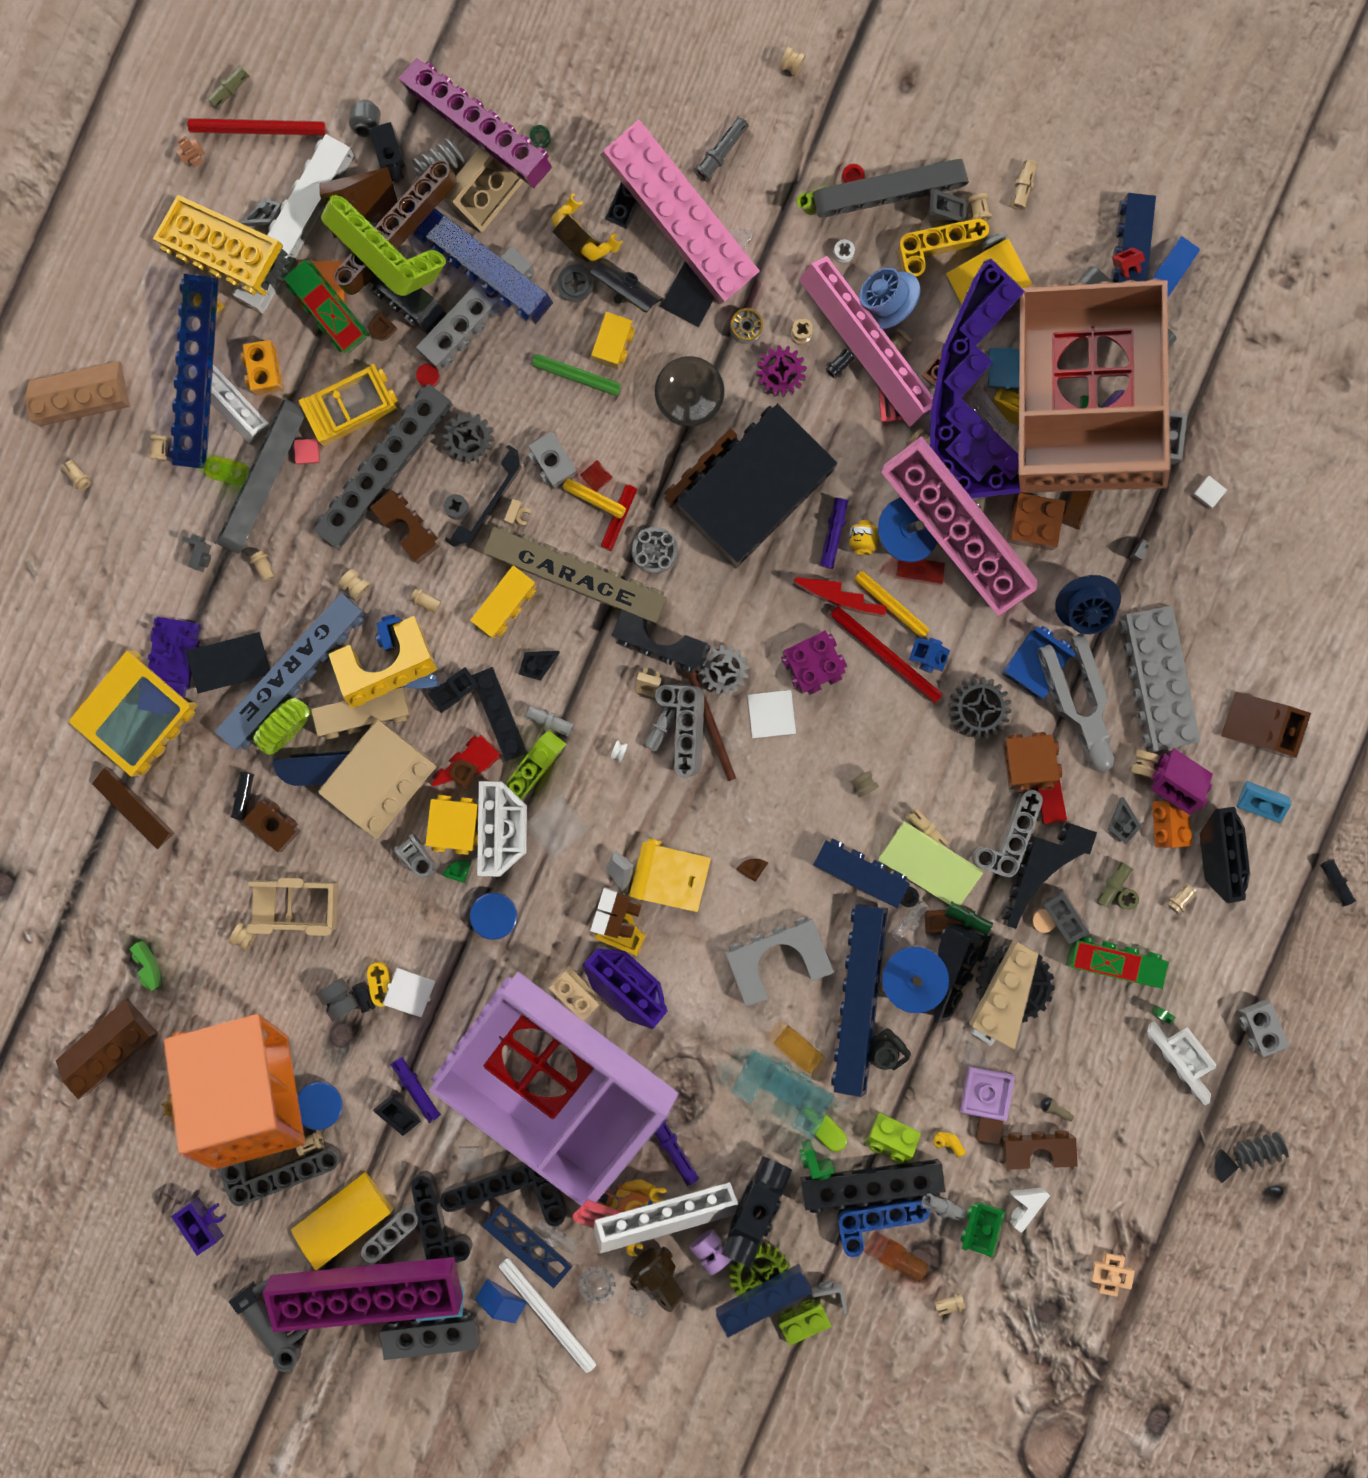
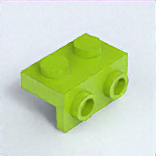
M879 1112L864 1144L869 1146V1149L873 1152L889 1156L896 1163L906 1164L913 1158L921 1132Z

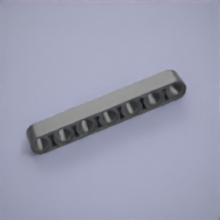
M955 159L820 188L814 191L812 196L818 217L825 218L931 195L932 189L942 192L959 189L966 186L969 180L963 159Z
M284 399L280 404L222 527L216 544L237 554L243 549L305 417L301 406L287 399Z

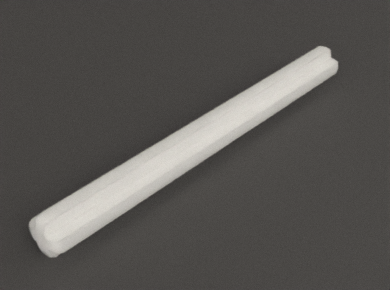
M510 1258L504 1259L499 1265L500 1270L586 1373L592 1371L596 1366L593 1358Z

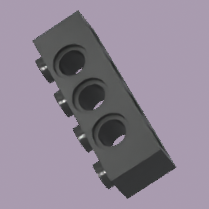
M463 1312L462 1317L426 1321L411 1319L410 1322L402 1323L401 1321H389L380 1332L383 1360L476 1350L480 1344L477 1314H471L470 1312ZM456 1328L459 1331V1335H451L448 1329ZM425 1331H433L436 1337L433 1339L428 1338L425 1335ZM402 1334H410L413 1340L405 1341L402 1338Z

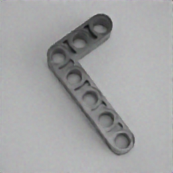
M328 1146L324 1150L315 1151L304 1158H297L254 1176L250 1175L245 1161L230 1165L237 1168L238 1176L230 1173V1166L219 1168L218 1172L230 1202L235 1206H243L334 1170L342 1161V1152L336 1146ZM325 1154H331L335 1162L333 1164L326 1162ZM303 1163L311 1164L313 1171H305ZM281 1171H287L291 1179L289 1181L284 1180L281 1176ZM259 1181H267L269 1188L263 1189ZM238 1188L246 1191V1198L239 1196Z

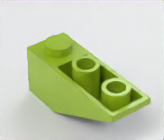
M548 730L538 739L505 785L522 801L567 744Z

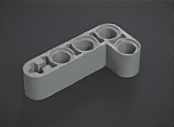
M672 684L660 686L655 693L657 703L662 706L677 707L675 772L683 778L695 776L700 772L702 764L704 692L700 687L692 685ZM667 689L672 692V699L670 701L665 697ZM690 690L695 696L692 703L687 699V694ZM688 714H691L694 719L692 726L686 722ZM687 737L693 742L691 749H688L685 745ZM685 763L691 765V770L685 767Z
M1029 790L1018 795L999 850L995 851L984 847L974 850L972 861L977 867L1004 877H1012L1017 873L1042 806L1043 799L1039 792ZM1026 796H1031L1034 804L1028 805V801L1025 800ZM1021 808L1031 811V814L1027 812H1021ZM1020 816H1024L1027 819V825L1022 829L1017 826V819ZM1012 838H1017L1019 847L1012 851L1009 848V841ZM986 851L989 854V861L982 865L979 862V855ZM1004 860H1009L1011 869L1004 873L1001 870V863Z

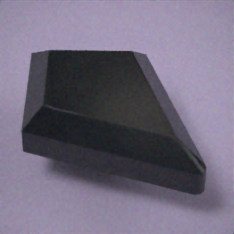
M560 651L525 652L518 675L541 681L559 656Z

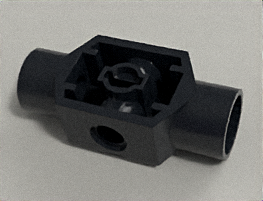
M762 1156L758 1168L749 1180L730 1223L727 1240L721 1255L749 1268L752 1267L762 1244V1237H767L772 1224L769 1223L772 1214L776 1215L780 1208L781 1201H779V1197L782 1196L792 1173L791 1168ZM759 1206L761 1213L757 1218H754L753 1209Z

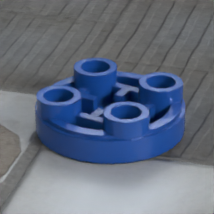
M487 893L478 898L473 904L470 912L471 925L475 932L483 938L490 940L501 939L507 936L516 925L517 909L515 903L504 894Z
M313 1082L306 1085L298 1094L302 1124L305 1127L313 1130L326 1129L332 1126L340 1117L343 1108L342 1097L331 1083Z

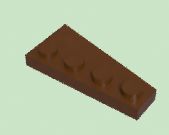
M732 428L719 438L714 446L705 452L692 468L690 467L682 474V479L676 485L672 484L664 492L666 495L664 502L670 508L678 502V496L686 488L690 491L694 487L695 479L702 472L707 474L710 471L711 463L719 455L724 457L727 454L728 446L737 439V434Z

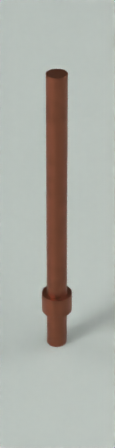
M694 670L691 674L684 671L691 685L698 686L703 690L697 675L699 672ZM704 694V720L727 781L736 779Z

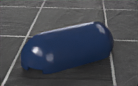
M351 751L290 755V758L273 759V766L277 776L289 785H320L328 780Z

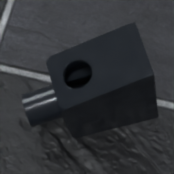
M388 122L368 128L381 169L388 167L392 183L404 180L401 168L405 167L406 164L396 130L392 123ZM394 154L391 159H387L388 155Z

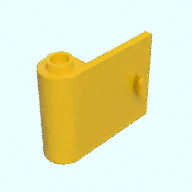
M1010 239L996 244L946 273L961 304H963L971 283L982 263L990 258L1021 288L1033 286Z
M648 838L647 842L642 841L629 896L698 912L711 858L661 846L662 841Z

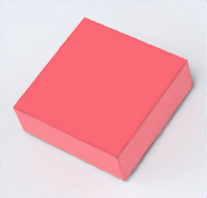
M317 439L294 440L295 463L297 465L320 463L319 442Z

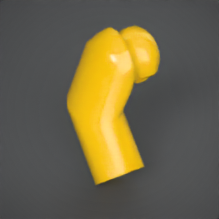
M938 1132L935 1134L933 1139L935 1147H950L957 1158L967 1152L954 1133Z

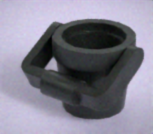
M886 1028L873 1037L870 1061L875 1067L883 1070L892 1069L894 1071L911 1057V1052L905 1043L891 1029ZM899 1052H901L905 1057L898 1061Z

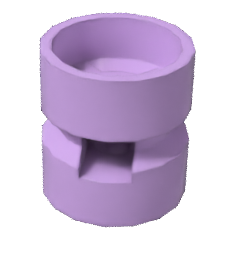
M710 1229L700 1235L689 1247L697 1259H702L701 1265L708 1275L719 1272L732 1260L721 1255L724 1245H720L721 1239L714 1229Z

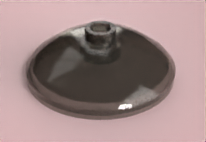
M694 356L680 357L669 362L659 373L654 390L655 400L661 413L669 421L685 427L699 426L710 421L720 410L725 392L724 383L718 370L708 361ZM687 392H692L694 396L693 398L688 399L686 398L685 394Z

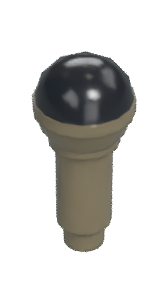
M1046 1097L1041 1101L1040 1107L1043 1112L1054 1113L1070 1122L1074 1119V1115L1058 1106L1053 1098Z

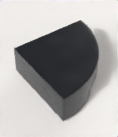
M1220 1149L1217 1152L1214 1165L1215 1175L1223 1183L1239 1167L1224 1150Z

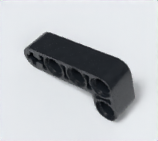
M429 1171L419 1172L412 1181L411 1190L426 1260L455 1257L456 1263L466 1260L473 1247L471 1238L467 1235L447 1237L436 1179ZM421 1180H423L424 1183H428L425 1189L422 1184L419 1185V1182ZM423 1203H431L434 1210L426 1211L423 1208ZM428 1226H436L439 1233L431 1234L428 1231ZM463 1244L467 1251L458 1252L455 1245ZM440 1249L444 1256L436 1257L433 1255L432 1250Z

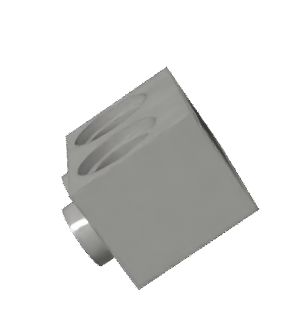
M1263 1000L1238 1010L1241 1016L1239 1023L1242 1029L1248 1033L1250 1039L1247 1042L1253 1053L1266 1057L1289 1047L1271 1002ZM1257 1013H1260V1014H1261V1020H1260V1022L1257 1023V1024H1254V1022H1253L1254 1016H1255ZM1269 1035V1043L1263 1046V1037Z

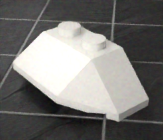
M479 782L477 876L499 877L526 854L527 805L503 782Z

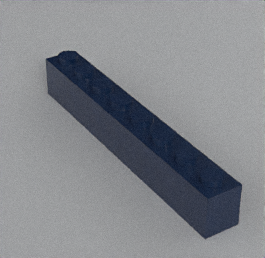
M859 904L851 912L853 931L848 936V945L851 948L850 955H847L845 961V968L848 969V974L842 986V991L845 992L844 1002L842 1001L840 1005L842 1024L838 1026L837 1039H840L839 1048H836L834 1054V1062H837V1067L831 1079L835 1093L857 1097L867 1094L888 908Z

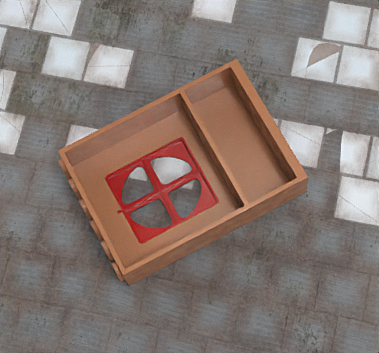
M1150 279L1142 282L1127 280L1123 283L1105 281L1099 284L1088 285L1086 283H1077L1070 286L1054 284L1050 287L1028 286L1022 288L1025 292L1020 297V493L1167 488L1170 472L1167 280ZM1099 338H1108L1117 343L1128 358V366L1098 367L1097 340ZM1078 339H1087L1089 348L1088 367L1085 369H1058V361L1065 349ZM1127 376L1129 382L1122 396L1112 405L1100 408L1097 405L1098 378ZM1068 378L1088 379V407L1083 409L1070 404L1061 394L1057 381Z

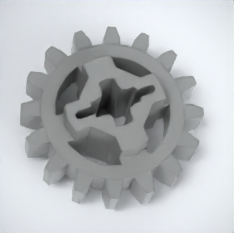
M720 645V651H717L714 647L711 648L712 655L708 654L706 657L707 661L703 664L705 670L699 672L700 675H705L706 677L702 680V683L709 682L708 690L716 688L717 695H719L721 690H724L725 695L729 694V689H732L735 693L738 692L736 686L744 687L745 685L742 678H749V675L745 674L744 671L750 669V666L743 664L747 657L740 658L741 650L739 649L734 653L732 652L733 646L731 645L728 650H725L723 645ZM724 655V659L720 662H711L715 657ZM732 657L737 660L740 670L734 668L731 662ZM724 664H727L728 669L734 673H726L725 676H722L718 667H723ZM709 670L715 672L718 678L717 683L711 679ZM729 678H737L733 684L724 686L725 681Z

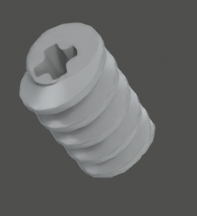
M446 138L444 139L445 147L439 143L436 144L437 153L430 148L428 149L429 158L423 153L420 155L421 162L414 158L412 160L413 166L419 178L438 160H443L455 168L458 167L457 159L465 163L455 144Z

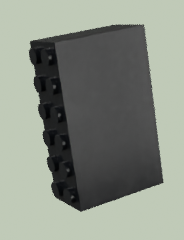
M778 403L773 408L768 406L761 413L759 422L757 424L752 422L745 429L743 438L740 441L735 439L728 446L727 454L724 457L719 455L711 463L710 471L707 474L702 472L695 479L694 487L690 491L686 488L677 498V511L736 569L834 472L838 464Z

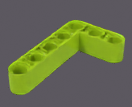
M340 196L330 197L321 215L323 223L398 295H407L433 283L446 264L445 257L435 250L426 251L406 260L347 200Z

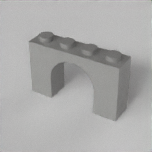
M807 916L795 920V925L786 928L785 925L772 929L773 934L765 937L763 933L751 937V942L742 945V942H738L729 946L726 956L746 1007L768 999L759 976L758 964L762 954L774 945H789L799 951L812 981L834 973L812 918L808 920Z

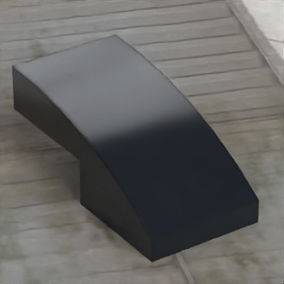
M464 667L428 695L439 711L444 713L474 691L479 685L468 669Z

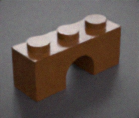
M391 490L370 508L388 529L398 522L408 524L409 534L400 545L414 562L419 564L439 547L435 542L438 540V537L430 528L427 530L421 525L423 519L415 510L412 513L406 507L409 502L400 492L396 495Z
M1058 1130L1055 1131V1134L1048 1135L1043 1131L1031 1132V1135L1022 1136V1133L1011 1132L1008 1133V1136L1001 1137L1002 1160L1007 1170L1031 1169L1030 1158L1035 1151L1040 1149L1048 1151L1049 1163L1054 1168L1078 1167L1076 1137L1069 1134V1131Z

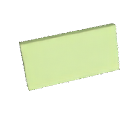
M903 821L878 859L891 869L907 876V879L947 904L953 901L961 905L983 874V870Z

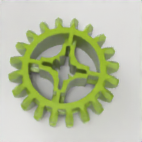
M297 698L287 700L264 720L265 722L254 735V743L267 755L278 752L304 727L310 718L311 711L305 703Z
M766 1243L765 1248L760 1246L756 1258H766L769 1260L764 1263L754 1260L752 1267L749 1268L751 1273L744 1282L741 1279V1271L744 1265L738 1262L730 1263L729 1268L733 1271L728 1273V1277L733 1279L730 1282V1287L736 1288L734 1291L735 1296H739L749 1291L750 1288L752 1289L769 1280V1276L776 1267L779 1269V1274L786 1271L790 1267V1262L784 1261L786 1255L784 1253L778 1255V1247H774L770 1251V1243ZM756 1271H759V1273L764 1272V1278H761L759 1275L756 1277Z

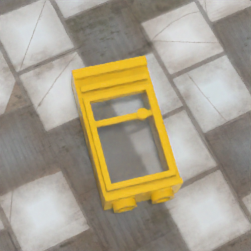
M373 363L371 366L319 392L298 400L318 442L322 446L330 444L398 410L395 405L398 399L393 389H387L385 382L388 379L382 368L378 369Z

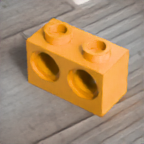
M271 340L243 344L244 352H241V360L243 366L247 367L248 375H245L247 388L255 395L283 391L276 345ZM258 352H263V358L260 361H254L255 355ZM267 375V381L264 384H258L259 377Z

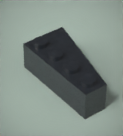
M376 274L366 283V285L368 284L372 287L371 291L382 300L384 297L388 301L387 304L397 313L400 311L410 324L416 325L427 335L447 315L436 299L423 288L404 296L398 295Z

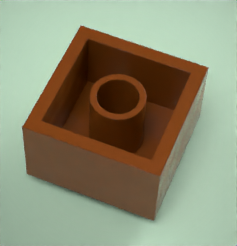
M1023 493L1017 494L1013 501L1006 542L1051 551L1057 548L1065 501Z

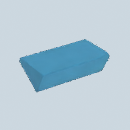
M1246 781L1236 806L1281 823L1291 806L1290 798L1284 794Z

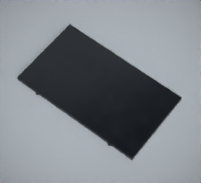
M685 261L660 307L699 328L715 297Z
M260 632L249 635L245 634V636L202 647L199 646L198 648L186 651L198 694L264 677L270 671Z

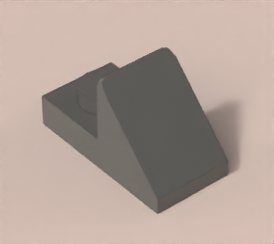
M937 189L931 190L929 223L940 220L952 223L966 221L967 200Z

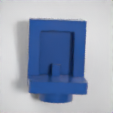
M395 614L382 617V622L376 623L379 634H376L377 643L380 648L383 647L387 652L396 650L390 627L403 621L402 618L395 617Z

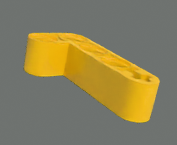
M973 219L905 234L897 248L901 271L913 274L919 281L926 268L924 257L981 245L989 233L988 223L983 219ZM949 234H957L960 240H951ZM928 238H933V239H935L936 242H937V245H936V246H930V245L927 243L926 239H928ZM911 243L915 249L908 251L904 248L903 244ZM911 265L917 266L919 273L910 272L908 267Z

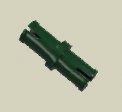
M953 901L950 902L945 911V915L962 922L964 927L967 928L969 926L985 936L989 934L994 924L975 914L974 910L971 909L969 911Z

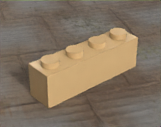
M403 687L387 692L383 696L376 697L352 709L346 701L311 709L317 736L325 737V740L338 738V733L345 731L348 732V735L362 732V727H371L377 719L383 723L393 720V724L407 721V717L412 716L407 690Z

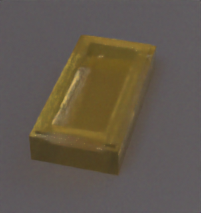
M790 1025L774 1041L778 1048L809 1074L824 1058V1055Z

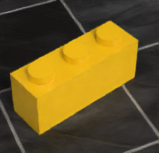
M513 565L470 621L494 640L497 636L501 638L508 629L506 624L511 618L516 619L523 610L520 606L525 600L530 601L536 594L537 590L535 587L537 584Z

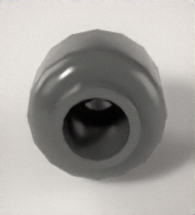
M370 100L357 101L351 106L349 126L356 135L361 137L370 136L368 128L378 126L380 122L381 112L379 108Z

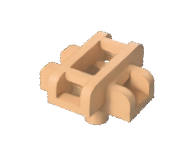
M1104 1252L1102 1262L1094 1261L1093 1275H1091L1090 1280L1098 1283L1097 1290L1099 1293L1118 1297L1119 1287L1132 1288L1135 1271L1131 1268L1123 1267L1125 1260L1123 1255H1113Z

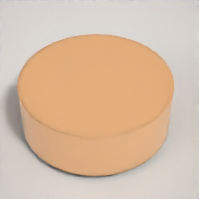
M1039 909L1032 915L1031 923L1037 931L1047 933L1054 929L1056 924L1047 909Z

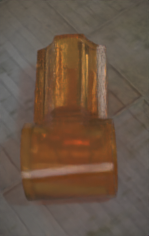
M889 1239L878 1258V1262L886 1268L895 1272L897 1270L917 1282L924 1278L928 1268L927 1262L907 1252L905 1247Z

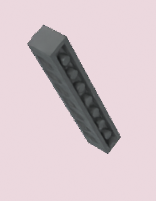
M429 383L426 387H421L418 390L411 406L407 405L401 413L402 418L397 424L393 423L386 432L387 437L383 442L379 441L374 446L373 454L368 461L364 460L359 465V472L354 479L350 478L345 483L343 493L339 497L336 496L330 502L328 512L325 515L322 514L314 524L316 527L313 531L338 550L343 547L371 511L370 507L380 500L453 407L451 400ZM428 406L431 408L427 416H420L419 412L422 407ZM408 425H416V430L413 434H405V429ZM394 443H401V450L397 453H392V445ZM380 461H387L386 469L377 471V464ZM366 479H372V487L367 490L363 489V482ZM352 497H358L357 506L349 508L348 501ZM343 515V524L335 526V517Z

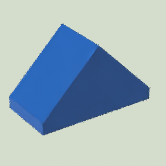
M488 1278L475 1298L477 1303L492 1319L516 1323L527 1304V1301Z

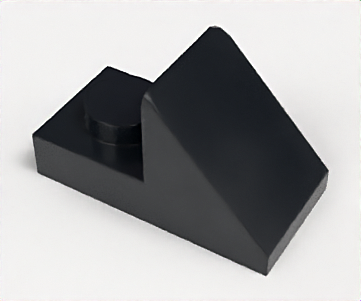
M399 1092L392 1094L373 1109L380 1118L402 1136L421 1122L419 1116L404 1103Z

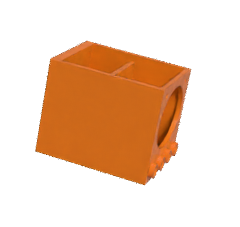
M260 1014L188 1033L177 1032L172 1034V1037L164 1039L180 1155L215 1170L306 1145L288 1035ZM262 1030L267 1032V1035L264 1038Z

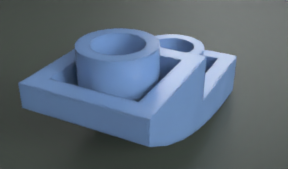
M429 674L402 687L433 689L439 687L441 683L435 681L437 676Z

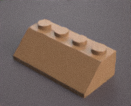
M120 361L30 380L25 395L29 420L38 426L130 407Z

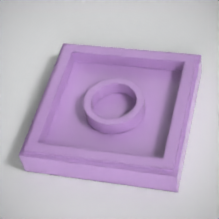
M968 1065L960 1112L1007 1122L1015 1075Z

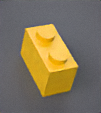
M606 312L591 354L592 361L619 370L620 364H625L628 356V351L625 350L628 341H633L636 329L633 328V320Z

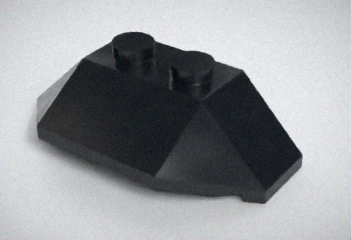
M1235 807L1215 809L1199 833L1204 879L1226 903L1246 900L1245 892L1250 879L1245 827L1236 813Z

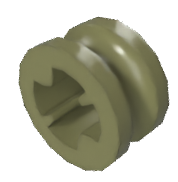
M1124 888L1122 892L1119 891L1117 893L1116 903L1123 909L1131 910L1137 907L1139 896L1136 891ZM1131 893L1132 903L1128 902L1124 905L1123 895L1127 896Z

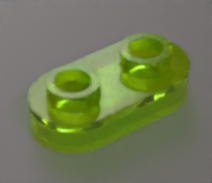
M219 456L210 457L204 464V471L209 478L236 486L243 485L250 470L242 462ZM214 464L219 465L217 471L212 470ZM240 469L241 475L235 477V471Z

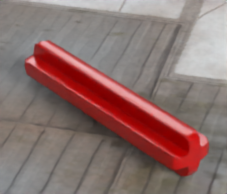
M625 485L618 502L626 508L623 517L617 518L612 516L601 542V547L606 550H613L636 495L637 488L632 485Z

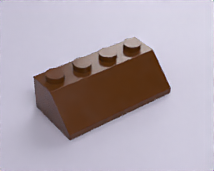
M126 998L56 1060L62 1082L78 1100L94 1090L157 1034V1031L130 1000Z

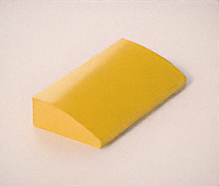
M365 1171L295 1225L291 1232L315 1270H318L388 1216L394 1208Z

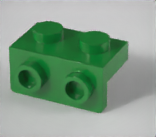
M810 1139L802 1141L803 1149H800L799 1153L804 1169L809 1168L812 1179L825 1180L830 1178L831 1174L835 1173L831 1159L827 1158L817 1161Z
M980 1201L974 1203L973 1206L971 1205L966 1216L969 1220L967 1229L964 1228L961 1235L962 1249L966 1251L970 1249L986 1256L994 1257L1006 1210Z

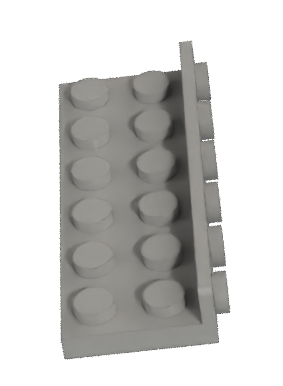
M1173 606L1120 616L1119 629L1125 637L1126 643H1124L1123 649L1125 656L1129 657L1130 661L1128 673L1130 679L1134 681L1133 698L1139 705L1140 712L1137 713L1139 724L1143 725L1144 735H1142V742L1144 747L1148 749V752H1156L1201 742Z

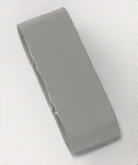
M415 1205L404 1206L367 1240L361 1250V1255L366 1262L375 1263L379 1261L416 1227L418 1218ZM403 1214H412L414 1217V1221L407 1222L404 1219ZM393 1229L397 1237L390 1238L387 1236L386 1230ZM368 1246H377L379 1253L374 1254L370 1252Z

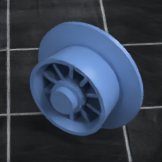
M890 267L882 268L870 275L864 282L860 291V301L879 324L880 328L887 329L903 321L913 311L919 300L920 283L909 272H898Z

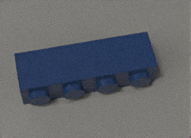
M1128 193L1119 202L1118 215H1121V220L1117 224L1115 237L1119 239L1118 246L1114 248L1113 256L1133 247L1143 252L1145 261L1139 263L1141 266L1140 273L1135 272L1133 267H1130L1128 271L1130 277L1128 278L1121 274L1120 268L1115 267L1111 273V280L1114 283H1123L1127 280H1134L1136 282L1147 281L1156 196Z
M833 838L830 842L825 840L813 863L814 866L898 908L910 883L906 882L907 876L897 871H894L893 874L885 871L886 865L876 860H873L872 863L864 860L865 855L855 849L851 853L843 849L845 844Z
M797 1264L717 1307L716 1317L727 1338L811 1294L812 1289L800 1264Z

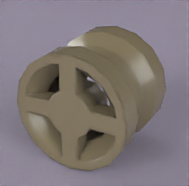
M867 771L850 781L857 789L856 794L858 798L879 787L873 781L871 771Z

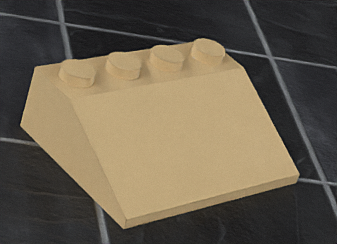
M377 719L320 788L318 793L359 827L378 839L437 766L432 759Z

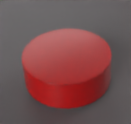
M858 164L847 165L841 175L842 183L865 178V172Z
M423 364L416 371V379L422 387H426L428 383L435 387L439 383L440 374L434 365Z

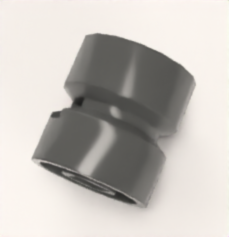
M343 978L315 993L321 1004L327 1005L326 1012L332 1022L359 1006L353 995L347 994L349 988Z

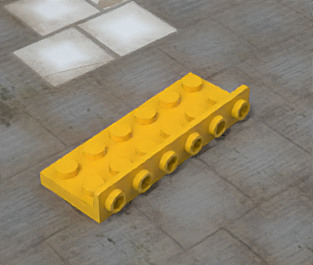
M177 195L153 237V240L161 245L159 249L170 256L175 253V257L186 264L191 261L194 267L203 272L208 269V273L220 280L222 277H225L226 282L237 288L239 285L243 286L242 289L253 296L256 293L262 296L266 295L267 292L260 286L283 247V244L278 240L180 195Z

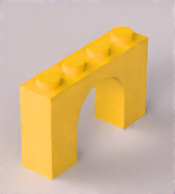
M414 616L393 625L400 644V652L396 661L383 671L374 673L364 671L357 654L350 645L328 654L342 695L351 709L361 706L376 697L383 696L396 688L405 686L416 679L428 676L437 670L422 628Z

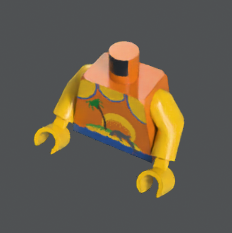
M642 1179L626 1181L624 1184L618 1185L614 1194L606 1190L597 1202L615 1210L626 1212L651 1205L653 1202L664 1201L659 1198L658 1192L666 1193V1189L664 1187L656 1188ZM639 1242L625 1246L626 1253L630 1256H638L634 1252V1246L643 1249L642 1243Z

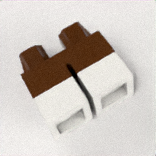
M604 887L590 931L617 939L618 936L632 938L635 925L623 922L626 913L638 917L642 904L631 900V897Z

